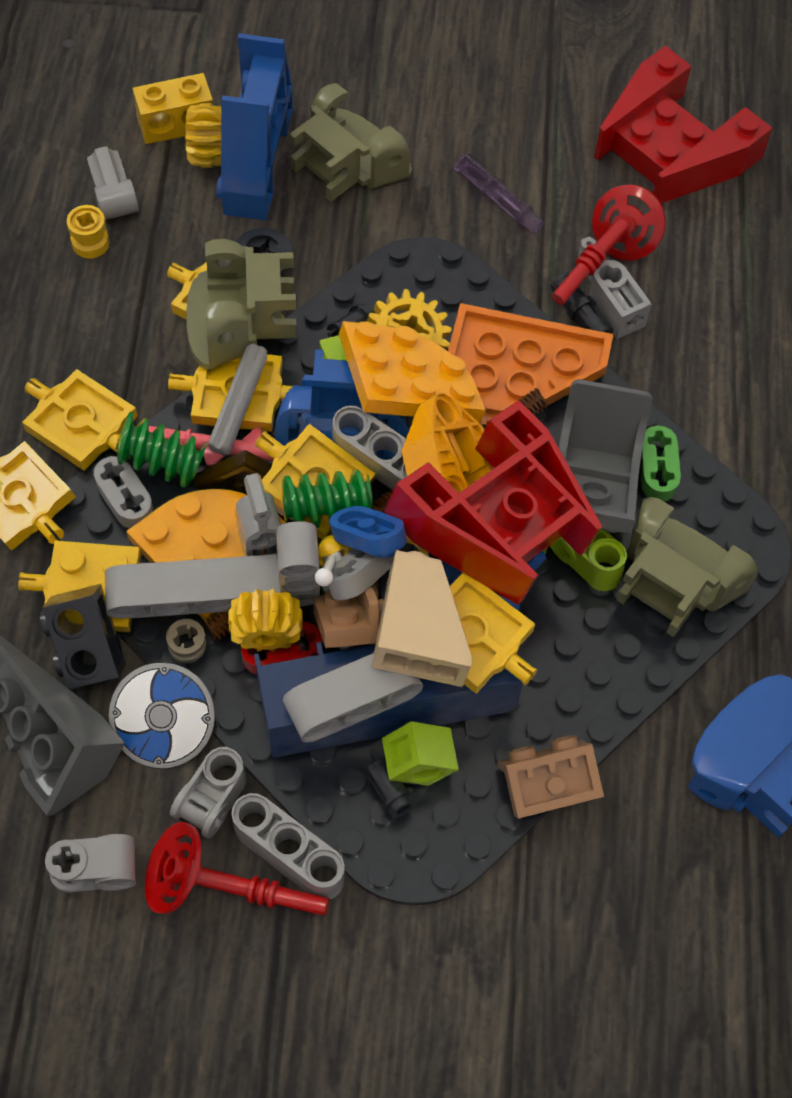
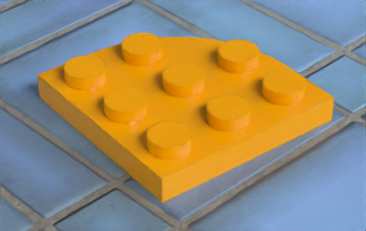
M342 322L339 337L363 412L415 417L421 403L439 392H444L450 395L477 422H481L485 413V407L476 384L465 368V362L461 358L452 355L431 340L418 335L414 329L408 326L394 328L375 325L370 322Z
M206 489L180 495L166 502L127 530L128 539L135 547L140 548L141 553L150 563L244 557L238 532L236 503L246 494L232 490ZM279 516L281 525L285 524V521ZM263 549V555H266V549ZM215 612L199 613L205 622H207V618L212 619L211 615L216 616Z

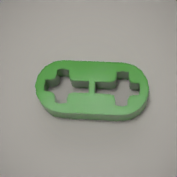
M657 425L646 429L640 459L641 488L648 498L654 497L662 501H668L676 494L681 479L678 440L671 429ZM653 441H659L660 446L664 448L661 457H657L656 446L652 444ZM657 470H662L663 481L667 483L665 487L659 486L658 480H655Z

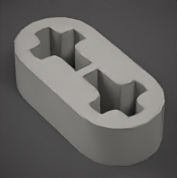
M110 456L97 463L94 468V478L98 491L117 520L124 527L130 529L153 512L150 495L128 462L119 464L117 457ZM113 472L114 475L120 476L122 486L117 487L112 479H107V475ZM130 497L134 505L141 507V511L134 513L131 509L127 510L125 499Z
M352 548L335 563L331 571L333 580L328 585L331 596L337 600H346L362 594L391 568L393 556L377 558L374 555Z

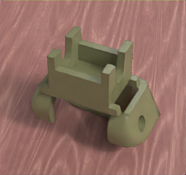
M337 83L328 84L317 92L310 106L311 118L289 134V142L294 147L306 140L305 144L290 156L291 169L296 173L306 166L327 184L326 198L330 202L357 182L362 186L366 185L370 189L409 180L412 174L410 151L403 136L391 126L380 130L365 118L351 111L339 109V102L348 96V92Z
M213 239L205 242L207 271L199 273L192 282L188 293L186 310L189 347L193 358L200 367L211 370L241 358L246 346L249 344L257 345V339L296 338V319L282 318L281 314L283 310H296L294 277L280 276V269L294 268L293 252L253 253V247L242 246L229 239Z
M649 497L643 499L628 550V557L633 563L625 573L623 581L626 583L619 591L616 601L624 605L632 594L672 620L666 633L674 637L695 607L702 611L705 609L710 611L720 609L748 593L759 571L756 562L748 553L735 545L727 552L698 531L669 518L675 508L659 498Z

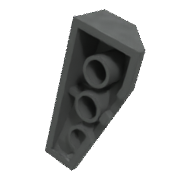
M0 635V714L3 715L10 732L5 737L9 750H17L24 769L19 775L24 787L46 816H52L106 779L125 743L101 714Z

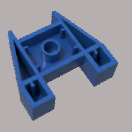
M239 33L238 48L242 92L239 98L222 95L221 176L218 178L216 196L217 199H222L223 215L267 221L274 194L273 164L280 135H288L294 110L293 83L284 39Z

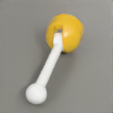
M332 535L325 537L318 546L319 564L323 568L315 573V581L320 586L331 584L333 580L331 571L335 563L343 557L340 550L343 549L346 555L352 549V547L336 542Z

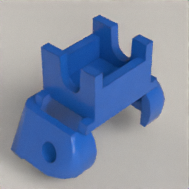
M315 349L313 375H304L302 386L294 385V387H291L281 403L276 420L275 439L285 446L287 443L297 439L309 424L332 440V425L335 413L346 406L362 408L346 360L323 359V350ZM369 413L404 438H407L409 432L407 416L377 413L376 417V413ZM346 427L341 430L347 436H355L360 433L355 427ZM379 450L375 453L382 460H389L395 456L388 450Z
M781 674L765 677L750 685L734 698L710 723L694 749L691 764L695 775L687 786L699 799L719 809L728 811L732 807V809L740 813L746 807L778 838L788 829L786 825L790 826L792 824V805H790L792 801V680L790 677Z

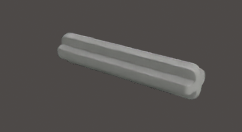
M255 344L246 346L208 442L210 450L215 453L228 455L231 452L267 360V350L262 346Z

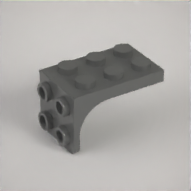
M577 379L571 383L558 447L602 525L601 529L610 533L622 532L631 534L635 521L640 459L652 406V395L646 391Z

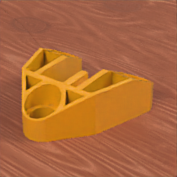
M444 392L435 394L418 407L401 452L407 476L429 462L460 493L494 468L475 450L484 432L483 427L450 395Z

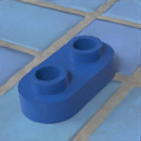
M352 506L341 509L334 513L329 520L332 536L336 542L374 555L377 558L394 556L396 550L399 551L407 542L404 523L401 519L364 506Z

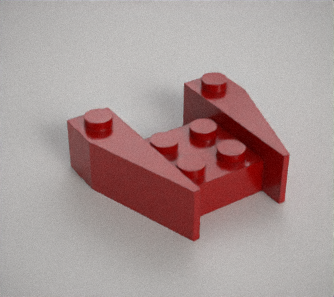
M664 46L640 64L601 125L594 158L599 160L612 150L655 185L653 194L661 204L740 176L763 158L773 129L745 107L715 131H712L682 108L676 101L685 94L692 65L667 46Z
M519 400L489 420L475 448L494 468L493 470L458 493L427 462L396 484L384 510L386 514L403 521L406 536L414 544L516 605L523 601L539 576L527 562L560 537L579 556H582L602 528L599 519L550 431Z

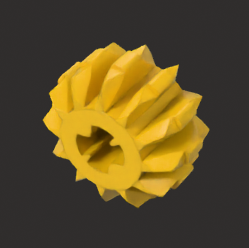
M203 103L190 105L187 110L185 126L188 161L191 165L201 166V168L221 166V106Z
M257 588L253 593H240L239 597L231 601V608L228 611L231 641L240 644L244 649L255 648L258 652L263 649H269L274 652L276 648L291 647V643L300 640V631H302L300 600L291 597L289 592L278 593L273 588L269 591H262Z

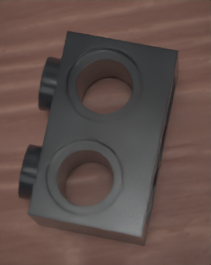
M97 584L51 596L42 607L43 611L40 613V622L44 634L52 638L56 650L53 654L54 667L58 676L65 678L68 690L118 678L126 662L112 617L106 614V599L102 585ZM73 609L78 611L83 617L84 624L76 625L68 621L65 616V610ZM77 651H89L95 656L97 663L93 665L83 663L79 659Z

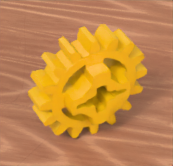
M404 289L400 299L393 292L389 293L386 298V304L378 300L373 309L375 313H370L366 321L375 325L394 328L408 326L414 329L418 335L431 340L445 350L450 345L444 338H447L451 333V327L442 326V323L448 316L447 313L441 312L437 314L434 311L438 304L436 300L431 301L429 304L423 302V292H420L416 299L411 298L408 289ZM398 311H406V312H404V313H402V314H399V315H398V314H395V312H398Z

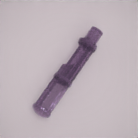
M464 153L457 158L454 165L455 170L458 173L464 174L479 187L484 196H489L515 219L518 225H525L533 233H537L542 228L544 222L534 214L533 207L523 203L500 183V179L497 176H492L473 160L470 153Z

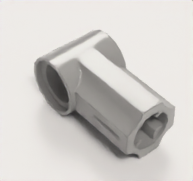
M107 146L95 149L94 153L87 157V161L95 185L93 189L97 206L103 212L105 220L139 212L132 182L126 178L118 151L111 150Z

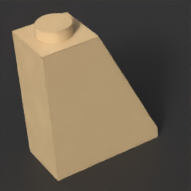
M396 550L389 572L371 668L463 687L471 668L472 656L442 561L430 558L421 552H402Z

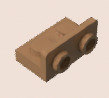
M376 582L362 594L346 600L334 599L330 591H327L324 595L313 596L314 615L325 648L376 643L384 603L383 599H379Z
M576 735L551 740V748L535 751L534 746H525L508 751L509 758L499 760L498 764L500 770L505 772L514 816L519 819L604 797L595 753L591 743L582 740L578 741Z

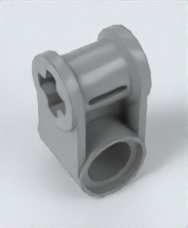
M218 747L212 750L205 757L191 780L175 798L171 806L170 816L177 820L182 817L200 828L202 836L207 839L212 838L223 824L230 808L246 785V772L240 755L234 749L228 747ZM231 766L236 769L235 774L228 780H218L213 777L220 767Z
M110 834L98 838L65 839L56 842L49 848L45 857L46 869L52 884L58 890L68 893L91 890L117 891L135 886V839L130 835ZM74 860L75 864L71 866V872L63 873L62 869L65 868L66 861Z

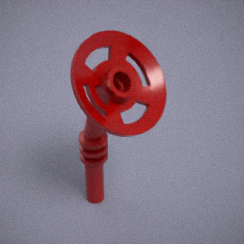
M626 184L607 191L600 198L595 206L592 217V228L597 242L586 247L580 257L576 259L575 268L552 294V298L556 303L564 305L587 276H593L596 270L599 269L606 260V253L620 260L632 261L646 257L658 247L665 233L666 217L662 204L651 191L638 185ZM629 195L643 200L651 211L643 215L637 207L628 205ZM612 199H615L616 204L608 210L605 220L602 222L603 210ZM618 209L620 214L611 223L612 215ZM640 225H642L641 232L634 239L632 234L639 229ZM649 226H654L650 240L645 246L640 248L638 243L647 235ZM618 241L625 243V251L616 249L613 246Z
M185 822L173 824L162 834L148 862L145 876V897L150 909L159 914L166 915L179 908L195 884L247 897L248 903L253 904L257 900V905L263 906L267 902L268 908H273L276 904L326 916L328 912L330 898L281 887L280 882L273 880L270 884L268 878H263L260 882L259 876H253L252 879L201 867V841L199 833L193 825ZM189 836L192 839V844L181 843L180 839ZM186 851L189 852L188 858L184 856ZM179 884L180 889L175 890L174 888ZM169 896L176 898V900L167 903L164 897Z

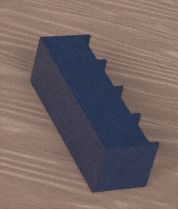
M321 642L316 643V656L261 666L259 654H254L258 689L273 758L384 737L411 721L440 726L511 712L517 709L523 685L522 681L506 669L493 675L477 694L464 684L463 687L420 678L424 687L412 699L322 739L307 743L301 740L283 703L284 695L292 688L374 653L376 644L323 654Z

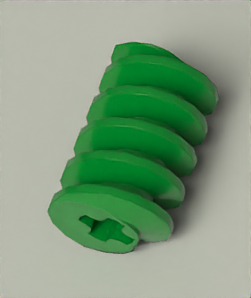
M130 411L115 450H118L117 461L119 464H124L130 456H133V468L137 471L146 462H149L150 476L154 477L161 468H165V481L168 483L177 474H180V486L185 489L194 480L208 441L200 450H196V437L192 435L184 444H180L179 430L176 429L169 438H165V425L160 423L153 432H149V418L145 417L137 426H134L133 412Z
M352 470L349 483H347L341 471L335 472L332 484L329 483L325 473H318L314 486H312L307 474H301L297 487L294 486L290 476H283L282 499L285 523H287L288 518H292L294 522H304L305 517L309 516L316 528H319L323 515H327L330 520L334 513L347 507L364 506L372 509L369 475H367L366 481H364L359 470Z

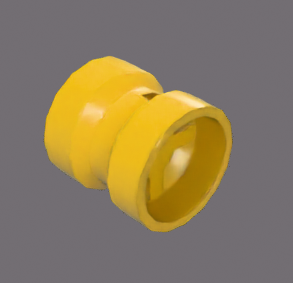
M82 205L71 210L66 222L74 252L83 258L90 259L104 254L109 247V237L103 212L93 205Z

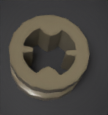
M192 619L178 620L167 631L166 641L170 655L175 660L190 663L203 656L207 642L204 629L198 622ZM183 634H188L190 639L192 635H195L193 638L194 645L185 648L184 643H182L179 647V637Z

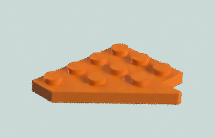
M460 303L448 352L465 362V368L476 384L485 407V413L481 422H479L482 426L514 404V402L522 399L527 393L534 391V388L540 390L541 395L549 405L568 395L571 383L574 380L581 379L593 382L604 376L614 334Z

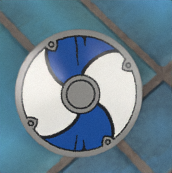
M152 663L132 671L117 686L109 708L110 726L125 743L122 751L136 762L154 768L175 767L194 758L207 744L215 721L213 700L202 680L188 669L171 663Z

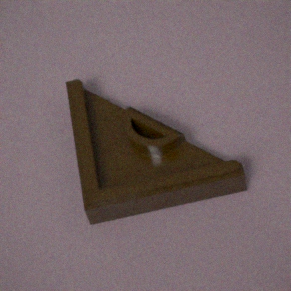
M244 450L196 473L194 486L198 490H203L214 484L232 485V491L247 492L244 484L246 475L258 473L261 479H263L271 469L272 464Z

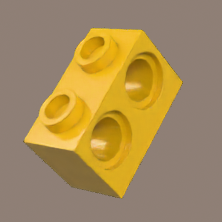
M204 73L133 88L137 119L145 145L186 136V115L190 105H199L200 103L213 105V99Z

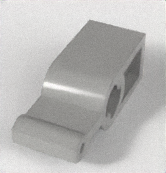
M589 236L581 240L578 257H580L589 244L594 245L596 243L593 238ZM605 260L593 276H587L591 281L589 295L596 301V308L614 329L612 334L618 339L646 327L652 304L621 263L614 260Z
M258 473L246 475L244 484L247 495L236 503L238 532L244 555H263V549H266V555L277 554L276 528L281 523L274 498L271 494L265 492L261 476Z

